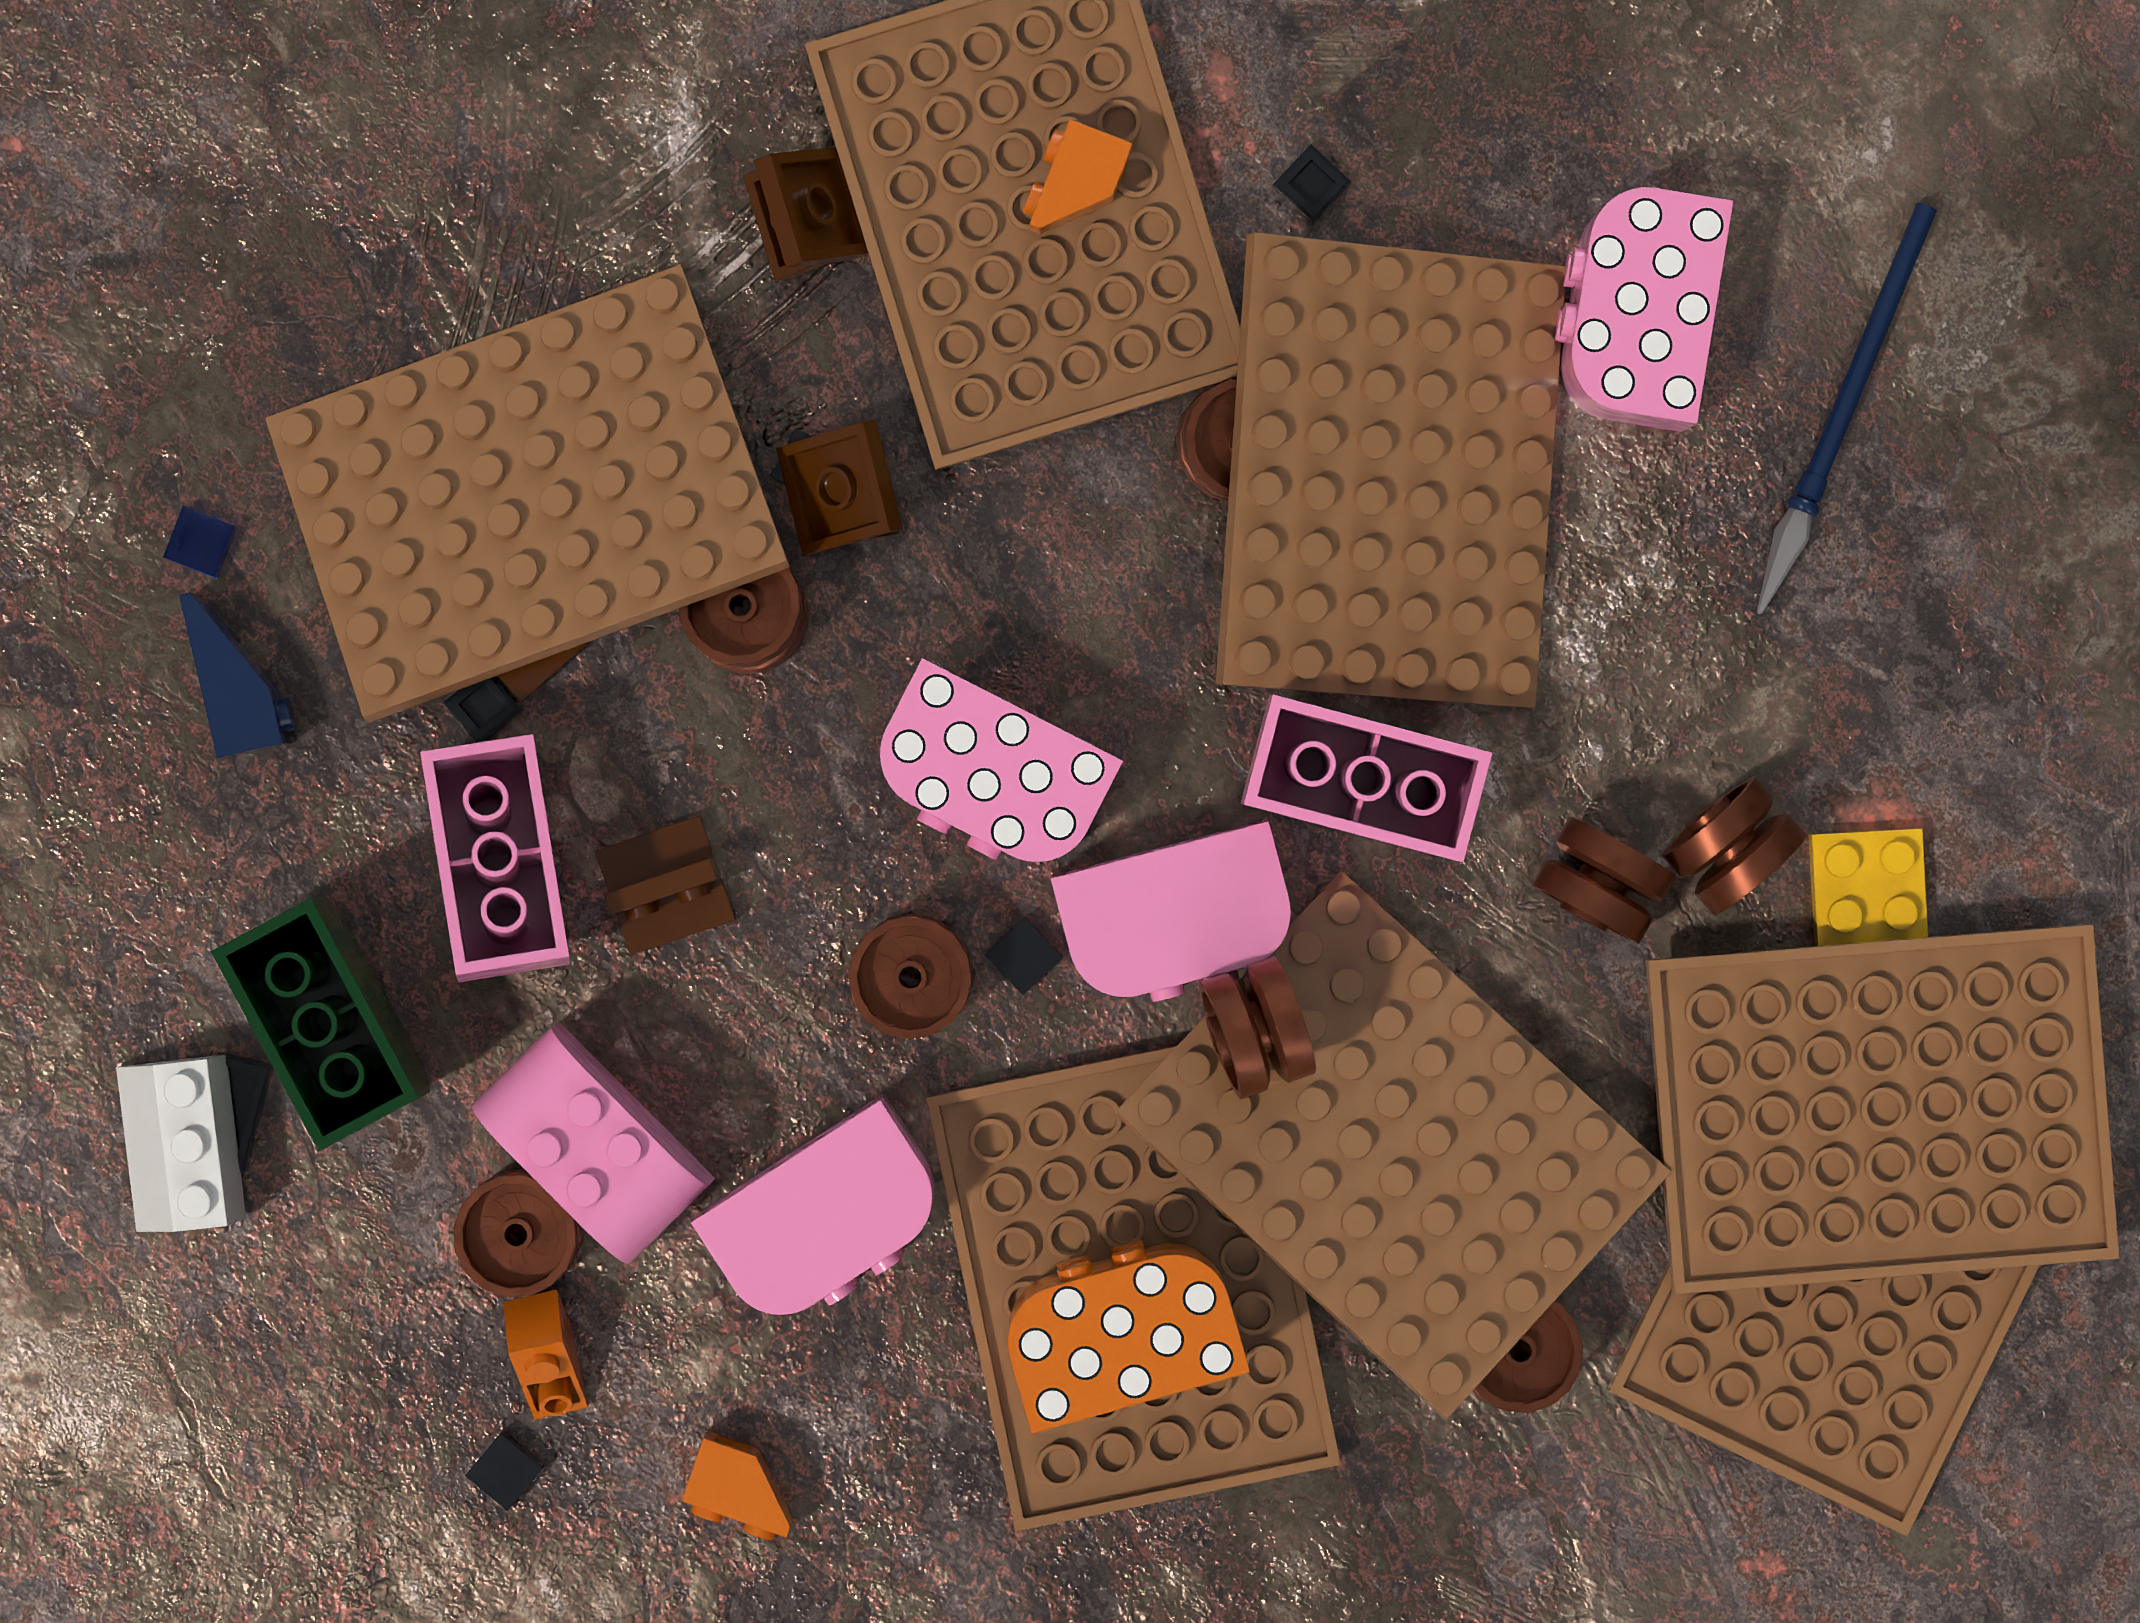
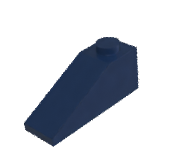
M189 592L179 595L216 757L230 758L291 744L289 731L296 730V722L289 698L281 699L279 689L200 594Z

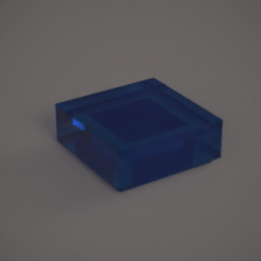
M182 506L163 558L218 578L238 527Z

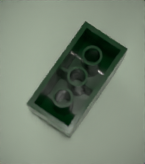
M326 896L309 898L211 951L318 1152L430 1093L428 1077L408 1034L354 934L341 913Z

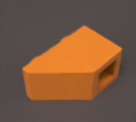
M1069 119L1065 132L1055 129L1043 161L1052 164L1045 185L1034 182L1023 211L1024 214L1032 216L1029 224L1030 231L1043 234L1112 203L1130 157L1133 143Z
M558 1290L504 1301L503 1308L508 1355L534 1420L549 1416H561L567 1412L588 1408L587 1395L571 1325Z
M707 1430L681 1501L691 1504L690 1512L703 1519L722 1522L723 1516L745 1523L743 1531L755 1537L773 1541L777 1534L787 1538L793 1517L760 1448Z

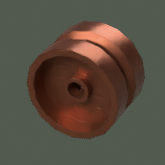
M1237 379L1227 380L1197 395L1183 412L1176 434L1178 461L1188 480L1205 495L1228 502Z
M790 568L681 607L679 608V621L689 641L717 667L737 674L764 673L784 663L801 644L808 624L807 598L796 576L791 572ZM750 599V611L744 616H736L733 613L735 606L743 608V600Z
M1756 776L1743 781L1727 794L1719 797L1707 806L1686 826L1685 830L1672 841L1662 854L1663 858L1681 877L1693 876L1714 862L1698 881L1695 894L1710 912L1715 915L1728 909L1760 885L1801 846L1807 837L1789 814L1775 815L1754 828L1769 812L1774 799Z
M1569 817L1556 843L1563 853L1583 865L1578 871L1557 860L1544 861L1532 886L1562 903L1560 908L1597 929L1603 932L1609 929L1636 944H1640L1652 922V918L1645 908L1626 897L1628 891L1630 890L1650 901H1662L1665 899L1677 875L1613 837L1584 822Z
M916 914L889 918L870 930L853 953L848 975L852 1001L865 1021L885 1035L908 1040L934 1035L951 1024L967 1002L973 977L969 952L957 933L935 918ZM912 966L920 971L921 981L918 982L916 987L909 988L904 980H900V972L905 967Z
M1275 956L1247 965L1244 982L1249 1002H1247L1239 983L1228 973L1203 980L1199 983L1206 1024L1213 1047L1221 1065L1224 1067L1234 1092L1240 1100L1267 1091L1271 1075L1266 1053L1276 1073L1288 1083L1313 1075L1316 1072L1315 1056L1301 1009L1289 979Z
M525 1169L504 1171L479 1185L462 1203L453 1227L455 1253L464 1272L482 1289L504 1297L531 1296L551 1286L575 1261L584 1237L583 1228ZM514 1224H520L526 1229V1241L522 1238L515 1242L510 1237L509 1232L514 1228Z
M1554 1301L1519 1339V1342L1528 1344L1529 1353L1520 1355L1518 1362L1513 1360L1510 1352H1508L1472 1391L1475 1397L1504 1411L1530 1413L1552 1406L1570 1391L1581 1370L1583 1344L1575 1320L1561 1303Z

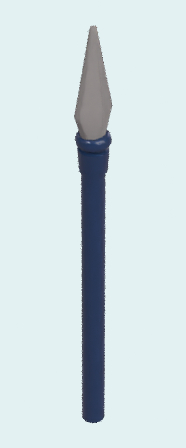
M1916 203L1807 470L1803 471L1794 490L1796 495L1788 499V511L1774 530L1757 608L1758 614L1764 612L1809 541L1812 517H1816L1819 513V506L1816 503H1821L1828 483L1826 479L1937 213L1935 208L1927 204Z

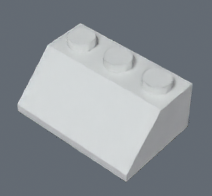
M226 1054L116 1067L136 1232H178L222 1227L246 1219L242 1179L237 1156L238 1146L229 1073L225 1059Z

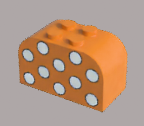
M1137 1240L1111 1248L1112 1258L1091 1263L1089 1255L1060 1262L1057 1264L1058 1270L1056 1274L1043 1277L1029 1285L1016 1300L1010 1315L1008 1352L1031 1434L1250 1373L1223 1278L1215 1264L1205 1254L1187 1245L1164 1243L1145 1248L1143 1240Z

